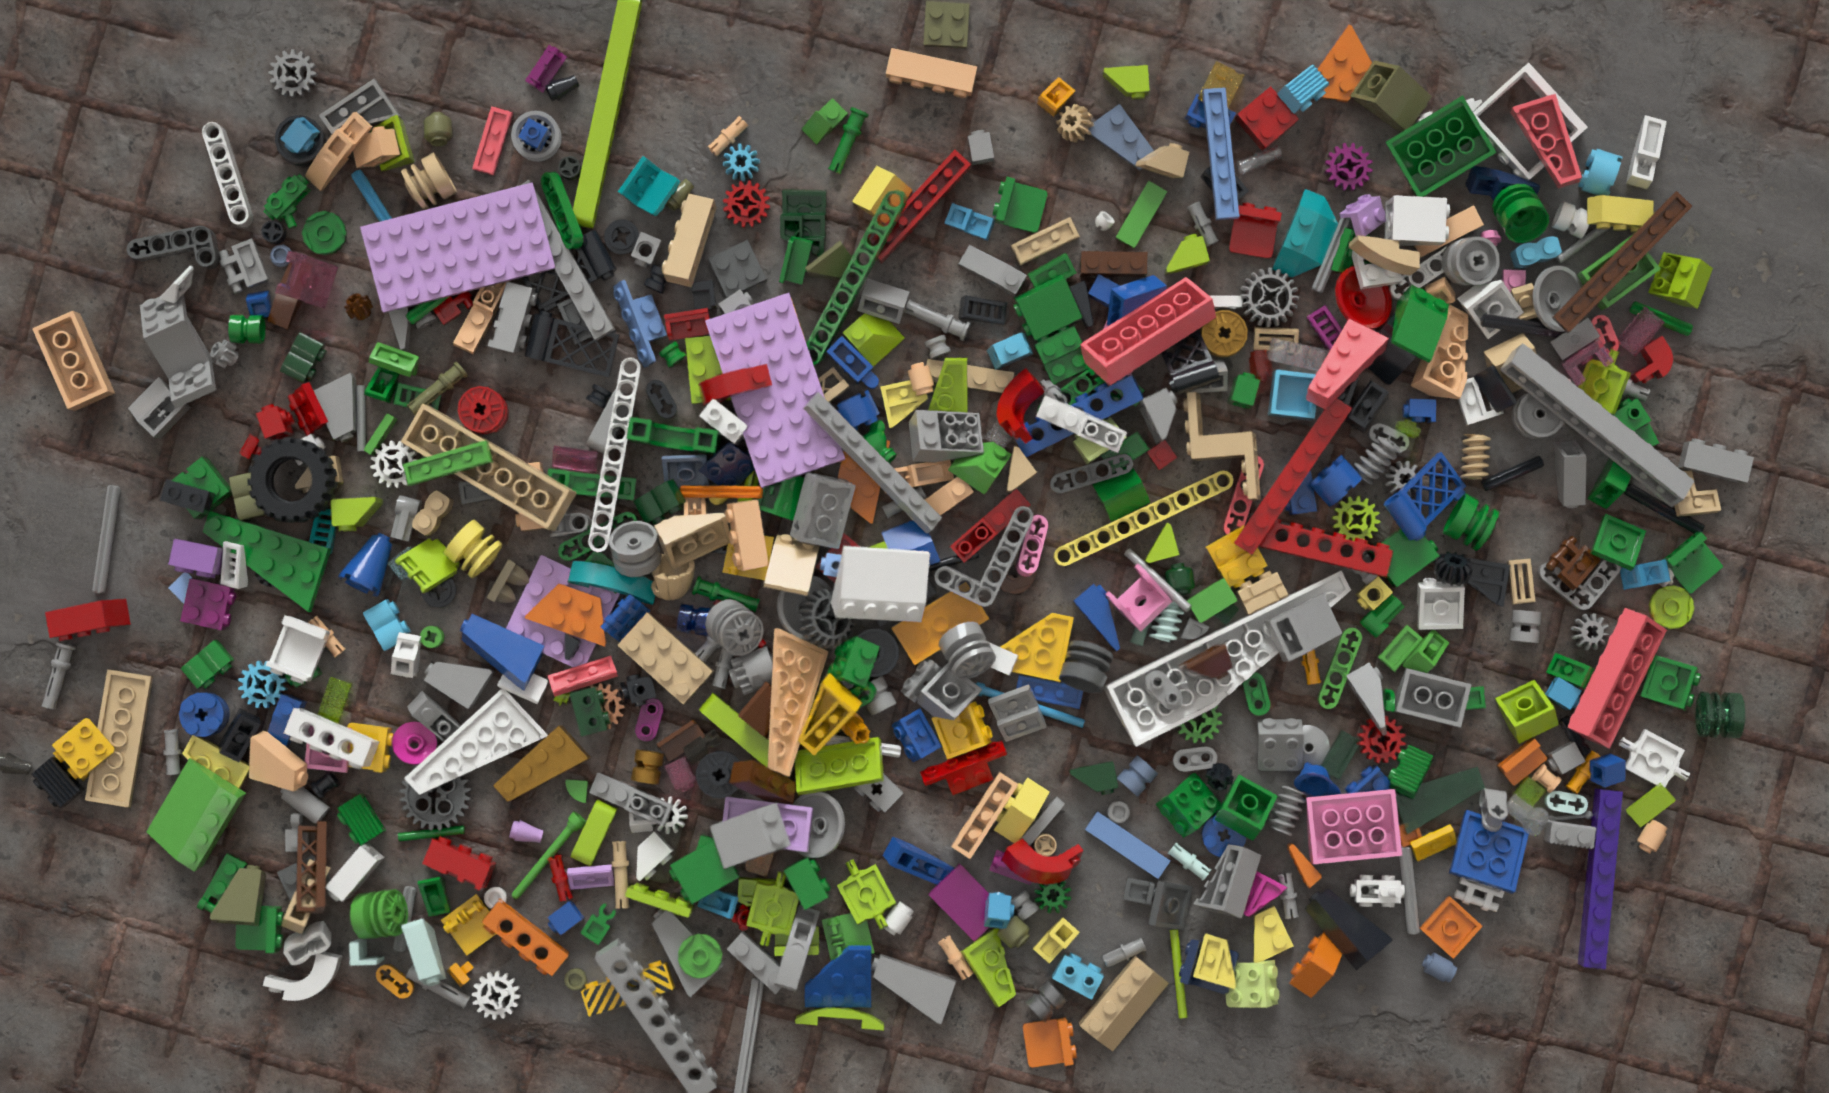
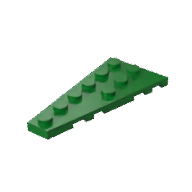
M210 511L203 529L207 536L222 547L225 541L244 545L246 565L306 611L312 612L331 552L330 548ZM231 549V553L236 554L237 550Z

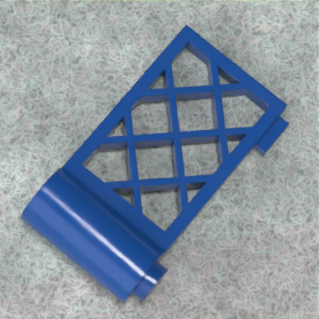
M1439 452L1398 493L1388 498L1383 505L1409 540L1418 541L1426 535V526L1453 499L1458 501L1465 493L1463 489L1466 485L1443 453ZM1438 461L1443 466L1442 474L1435 473ZM1424 475L1429 476V487L1422 486V477ZM1435 477L1442 478V489L1435 488ZM1448 479H1452L1457 486L1453 491L1448 490ZM1411 488L1416 489V500H1412L1407 494ZM1422 490L1429 491V502L1422 501ZM1435 492L1442 493V502L1440 504L1435 503ZM1422 505L1429 506V513L1426 518L1421 513Z

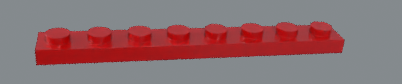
M1336 399L1326 410L1324 409L1234 544L1250 555L1254 554L1352 410L1350 406Z

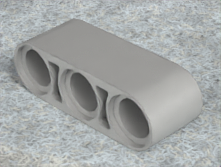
M616 390L610 397L586 444L602 454L605 453ZM620 405L616 410V414L620 418H625L629 414V409L625 405ZM622 427L613 429L612 435L615 439Z

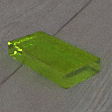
M330 677L317 715L339 724L352 683Z

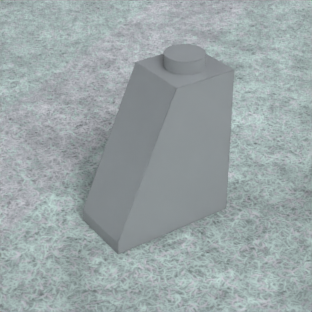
M349 373L314 390L328 419L326 425L333 440H341V442L353 438L352 434L357 432L356 377L354 374Z
M1576 440L1554 442L1558 499L1563 507L1577 508L1579 505H1585L1586 454Z
M435 662V664L431 663L424 673L426 675L424 681L467 709H472L495 671L487 668Z

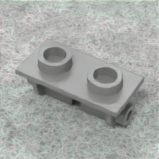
M927 657L918 664L913 676L904 682L901 692L915 703L919 698L920 691L925 687L923 683L925 681L929 683L942 668Z

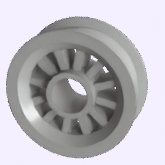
M526 112L515 121L512 127L511 138L514 147L524 158L530 161L539 162L551 158L556 154L561 145L562 136L560 128L556 121L545 112ZM528 118L536 122L542 121L541 125L545 126L547 124L549 125L547 128L550 131L552 130L549 136L552 140H547L546 144L549 146L547 148L544 146L541 152L536 149L535 152L532 151L533 148L531 146H528L526 149L525 146L527 144L521 142L518 138Z

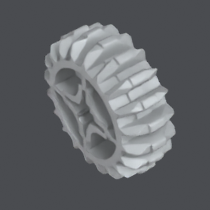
M1272 268L1267 269V275H1265L1263 269H1260L1259 277L1253 272L1251 274L1253 281L1248 278L1244 281L1249 287L1242 286L1240 289L1246 293L1239 295L1242 299L1246 300V302L1242 303V307H1248L1244 315L1246 316L1251 312L1253 316L1250 318V321L1253 322L1257 317L1259 319L1257 322L1258 326L1262 325L1263 320L1266 321V327L1271 326L1272 320L1275 326H1279V319L1283 323L1287 321L1285 314L1289 317L1293 316V312L1289 308L1296 309L1298 307L1295 303H1292V301L1299 300V296L1292 295V293L1298 291V288H1290L1294 280L1292 279L1287 283L1285 281L1288 277L1287 273L1282 278L1279 277L1280 269L1276 270L1275 275H1272ZM1262 281H1274L1280 286L1271 289L1266 284H1263ZM1256 285L1260 293V299L1253 304L1252 290ZM1285 291L1286 304L1284 309L1281 310L1278 296ZM1275 292H1278V293H1276V294L1274 295V298L1271 299V300H1273L1274 302H1271L1270 300H1268L1267 302L1265 301V302H1263V303H1260V302H1262V301L1264 300V298L1266 297V295H1264V293H1267V295H1270V294H1274ZM1267 306L1276 314H1263L1257 309Z

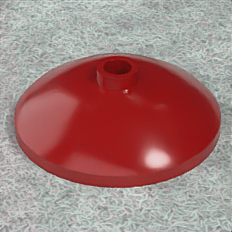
M1354 266L1340 274L1335 287L1337 305L1346 320L1351 319L1369 329H1375L1384 324L1390 315L1392 307L1388 286L1360 289Z

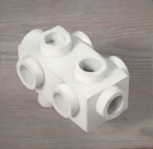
M1360 875V879H1354V884H1350V897H1354V901L1359 902V906L1372 907L1373 903H1381L1382 907H1395V903H1401V898H1404L1405 895L1404 885H1401L1400 880H1395L1394 875H1382V879H1373V875ZM1367 886L1369 888L1367 894L1361 892L1362 887Z

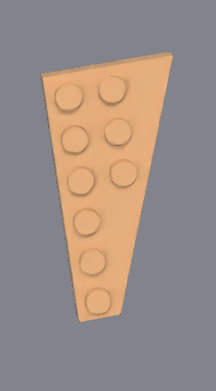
M774 628L768 768L783 776L790 777L800 745L798 739L809 716L829 651L786 631Z

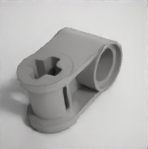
M565 513L556 530H551L550 537H563L583 533L591 528L592 521L588 515L583 513ZM579 517L585 519V526L582 529H578L575 525V521Z
M1483 788L1480 792L1479 805L1481 808L1482 825L1488 831H1499L1502 821L1508 815L1507 794L1505 791Z

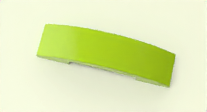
M849 1007L816 1008L796 1016L795 1024L818 1025V1016L862 1020V1029L884 1030V1022L867 1012Z

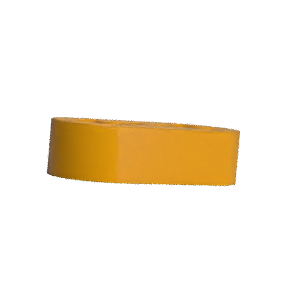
M384 964L377 969V981L395 996L404 999L413 994L415 988L413 981L405 978L406 975L395 966ZM389 969L391 971L390 976L395 980L393 981L390 978L383 979L384 974L381 971ZM396 982H399L402 985L404 983H407V989L409 990V992L405 991L401 993L399 991L401 987L398 984H396Z

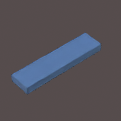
M1098 811L1085 828L1086 831L1157 879L1160 878L1170 863L1169 859Z

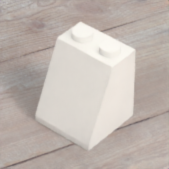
M1393 196L1386 202L1384 239L1398 240L1399 246L1442 245L1445 243V239L1449 237V226H1446V218L1450 215V205L1447 204V198Z

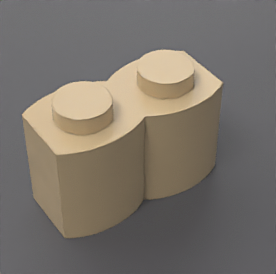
M434 491L427 498L424 509L419 511L414 517L412 527L425 536L433 535L441 524V518L445 517L452 509L454 500L441 491Z

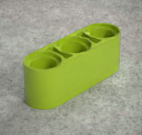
M597 799L572 851L571 858L588 866L593 864L618 808Z

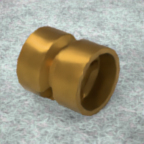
M636 749L634 762L637 765L632 769L631 780L659 784L661 772L658 768L663 764L664 754Z

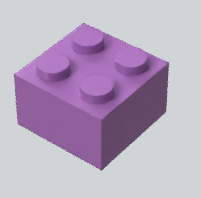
M174 539L168 565L175 566V571L193 574L194 570H196V575L215 578L216 574L221 575L223 548Z

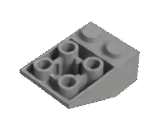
M916 410L909 421L912 458L914 462H939L984 453L979 413Z
M1324 593L1264 621L1283 662H1289L1342 634Z

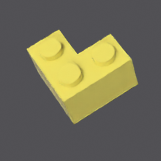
M1028 777L1023 784L1018 783L1017 788L1013 792L1015 797L1009 798L1004 806L1006 811L1002 809L995 820L998 823L994 831L1013 843L1019 841L1036 818L1049 791Z

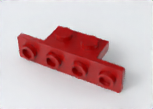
M1002 740L991 742L987 746L969 751L959 757L950 758L946 762L935 766H929L925 770L920 771L925 786L946 779L953 796L993 780L987 762L1005 756L1007 752Z

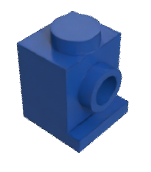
M1408 399L1406 404H1403L1402 416L1412 418V422L1422 423L1427 419V423L1436 422V400Z

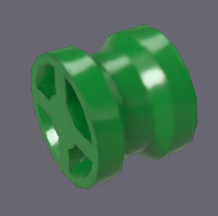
M677 341L671 343L659 353L660 357L665 358L667 361L666 365L668 368L677 365L687 356L685 352L680 351Z

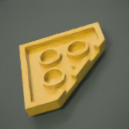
M1051 613L1000 646L1019 655L1012 672L1060 682L1059 675L1065 662L1074 617Z

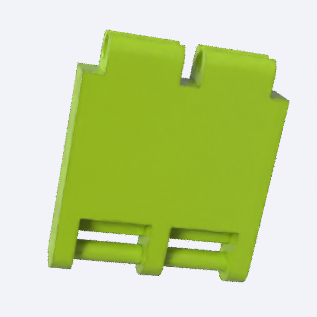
M430 538L395 560V563L401 565L408 573L407 576L410 579H414L421 587L420 591L423 594L454 576L460 565V562L454 563L444 555L446 547L438 538L434 541Z

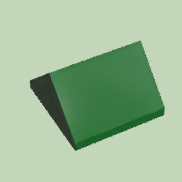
M1134 468L1126 474L1092 484L1111 523L1151 503L1143 482Z

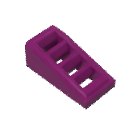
M1324 305L1308 315L1307 319L1328 352H1330L1333 347L1331 343L1337 340L1343 329ZM1326 315L1327 318H1325L1318 324L1316 323L1317 319ZM1328 323H1331L1329 327H1327L1323 331L1321 330L1323 326H1325ZM1332 331H1336V333L1330 336L1329 338L1326 337V335H1328Z

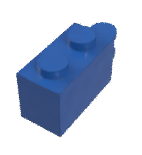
M843 336L826 351L827 355L858 385L863 382L869 389L878 387V377L872 372L874 367Z

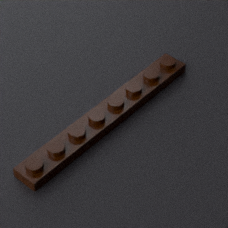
M1678 191L1674 192L1565 303L1552 319L1569 333L1691 209L1692 205Z

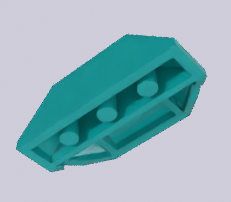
M1304 189L1272 267L1273 271L1280 269L1281 274L1287 273L1288 277L1293 278L1322 265L1338 226V222L1324 196Z

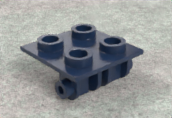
M728 442L698 471L718 486H738L755 468L749 450L746 452L742 451L731 442Z

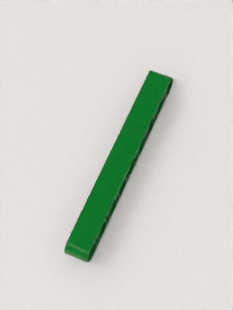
M892 190L884 196L806 343L809 351L813 349L818 354L817 360H812L813 365L822 362L825 358L826 351L833 343L907 203V196L903 191ZM893 194H897L900 197V204L898 206H894L891 203L890 199ZM882 214H887L890 218V223L887 226L880 222ZM872 233L879 236L880 241L878 245H873L870 242ZM861 253H866L869 256L867 265L860 262L859 257ZM851 272H855L859 276L857 284L850 282L849 276ZM842 291L848 295L847 303H842L839 299V294ZM831 311H835L838 314V321L836 323L829 319ZM821 330L828 334L826 342L821 341L819 338Z

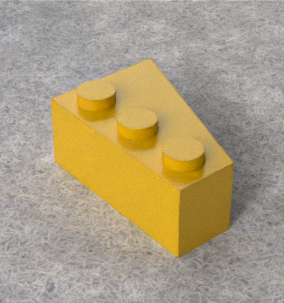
M830 673L820 686L819 693L798 739V742L814 756L854 715L862 704L855 695Z

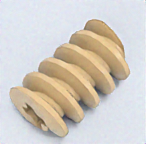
M1463 434L1469 437L1462 441L1464 445L1468 446L1462 449V453L1468 456L1461 458L1462 462L1467 463V465L1461 466V470L1467 473L1461 475L1460 478L1483 480L1482 477L1489 475V473L1483 471V468L1489 467V464L1483 462V460L1490 458V455L1484 453L1485 450L1490 449V446L1485 445L1484 442L1490 441L1491 438L1485 435Z

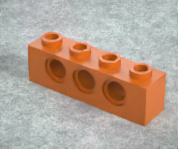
M500 898L482 920V923L485 924L483 928L492 935L498 934L502 938L501 942L509 948H516L520 951L518 955L527 962L533 961L537 965L536 969L544 975L549 974L553 976L569 955L568 950ZM509 920L512 922L513 928L511 930H504L501 927V922ZM527 934L531 941L527 944H522L518 940V936ZM543 947L547 949L548 955L546 957H539L536 954V949Z

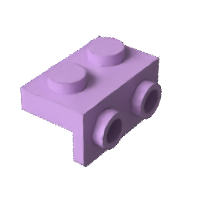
M1369 194L1360 196L1358 201L1347 205L1346 209L1340 213V218L1351 217L1356 237L1358 235H1368L1386 221L1385 210L1383 209L1380 196L1371 197Z

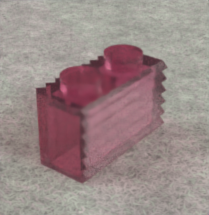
M1643 307V310H1640V313L1637 314L1638 317H1634L1635 320H1632V324H1629V327H1626L1623 334H1620V337L1617 338L1619 344L1635 357L1665 323L1662 318L1648 307Z

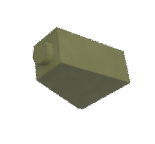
M247 865L246 869L239 868L212 911L210 920L214 923L259 926L266 873L260 870L259 866Z

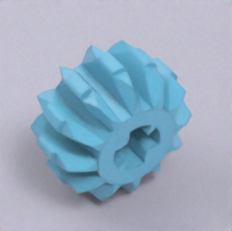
M738 144V151H735L734 147L731 146L730 151L732 155L724 154V157L729 160L723 162L724 167H729L725 172L727 175L733 173V180H736L740 175L742 182H745L746 174L750 179L753 178L751 170L754 172L759 171V168L754 166L760 164V159L755 158L758 153L756 150L749 153L751 150L749 145L743 150L742 144ZM742 158V161L746 159V165L744 167H741V165L737 167L738 159Z

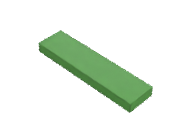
M485 440L405 463L403 468L408 486H413L493 463L489 443Z

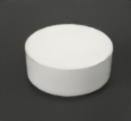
M492 887L485 893V904L492 908L499 898L507 902V894L500 887Z

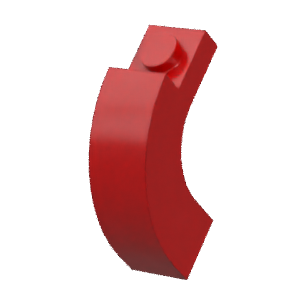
M763 364L709 378L699 383L698 386L703 406H706L712 399L718 403L723 402L735 395L771 387L772 382L768 366Z
M1027 368L1016 375L1006 386L997 406V419L1000 426L1011 437L1014 436L1016 440L1021 438L1025 444L1033 439L1024 425L1025 412L1030 404L1045 392L1039 381Z
M1022 838L1006 848L1002 861L1012 872L1025 880L1039 884H1054L1068 879L1072 869L1081 862L1080 858L1084 850L1077 844L1058 856L1049 857L1034 851Z

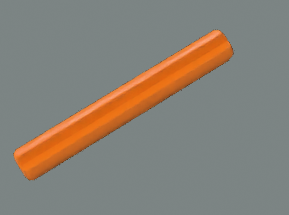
M680 486V492L684 498L763 497V488L759 486Z

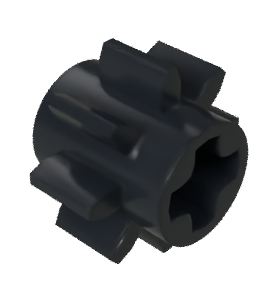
M1224 763L1213 764L1212 769L1209 768L1206 772L1207 784H1210L1215 790H1226L1227 785H1232L1234 776L1231 774L1233 770Z

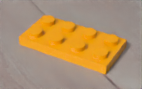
M967 582L959 586L962 592H968L971 589ZM950 591L925 607L921 622L902 621L892 627V630L913 664L916 665L940 650L939 640L951 628L965 622H976L980 625L987 621L989 617L982 606Z

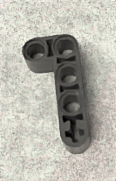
M196 226L138 238L130 241L127 245L128 255L140 262L194 251L196 261L202 267L215 269L220 264L216 235L205 226ZM207 232V240L200 242V234ZM185 236L186 244L179 247L178 240ZM160 241H164V249L157 251V244ZM139 246L145 249L141 250L139 254L136 253L139 250ZM211 253V262L205 264L204 256Z

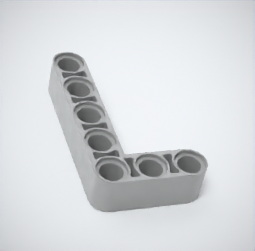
M1020 506L1014 511L981 581H977L951 567L942 566L935 573L936 583L980 606L992 604L1032 523L1033 512L1026 506ZM1021 510H1026L1030 514V518L1026 522H1020L1017 519V513ZM1009 531H1018L1020 539L1017 542L1009 541L1007 538ZM1001 550H1007L1010 553V559L1007 562H1001L998 559L997 555ZM992 570H997L1000 572L1001 578L997 582H992L988 578V573ZM941 571H948L951 574L949 582L944 583L940 581L939 573ZM962 580L970 582L971 589L968 592H962L959 589L958 585ZM988 590L991 594L990 600L986 602L981 601L978 597L979 592Z

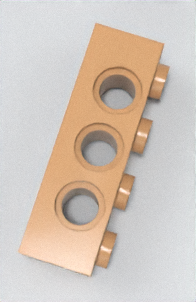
M999 771L952 843V848L971 859L1017 788L1018 783Z

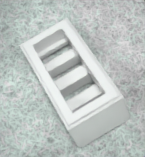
M227 541L223 542L220 585L236 589L248 586L244 545ZM231 549L237 550L236 554L231 553Z

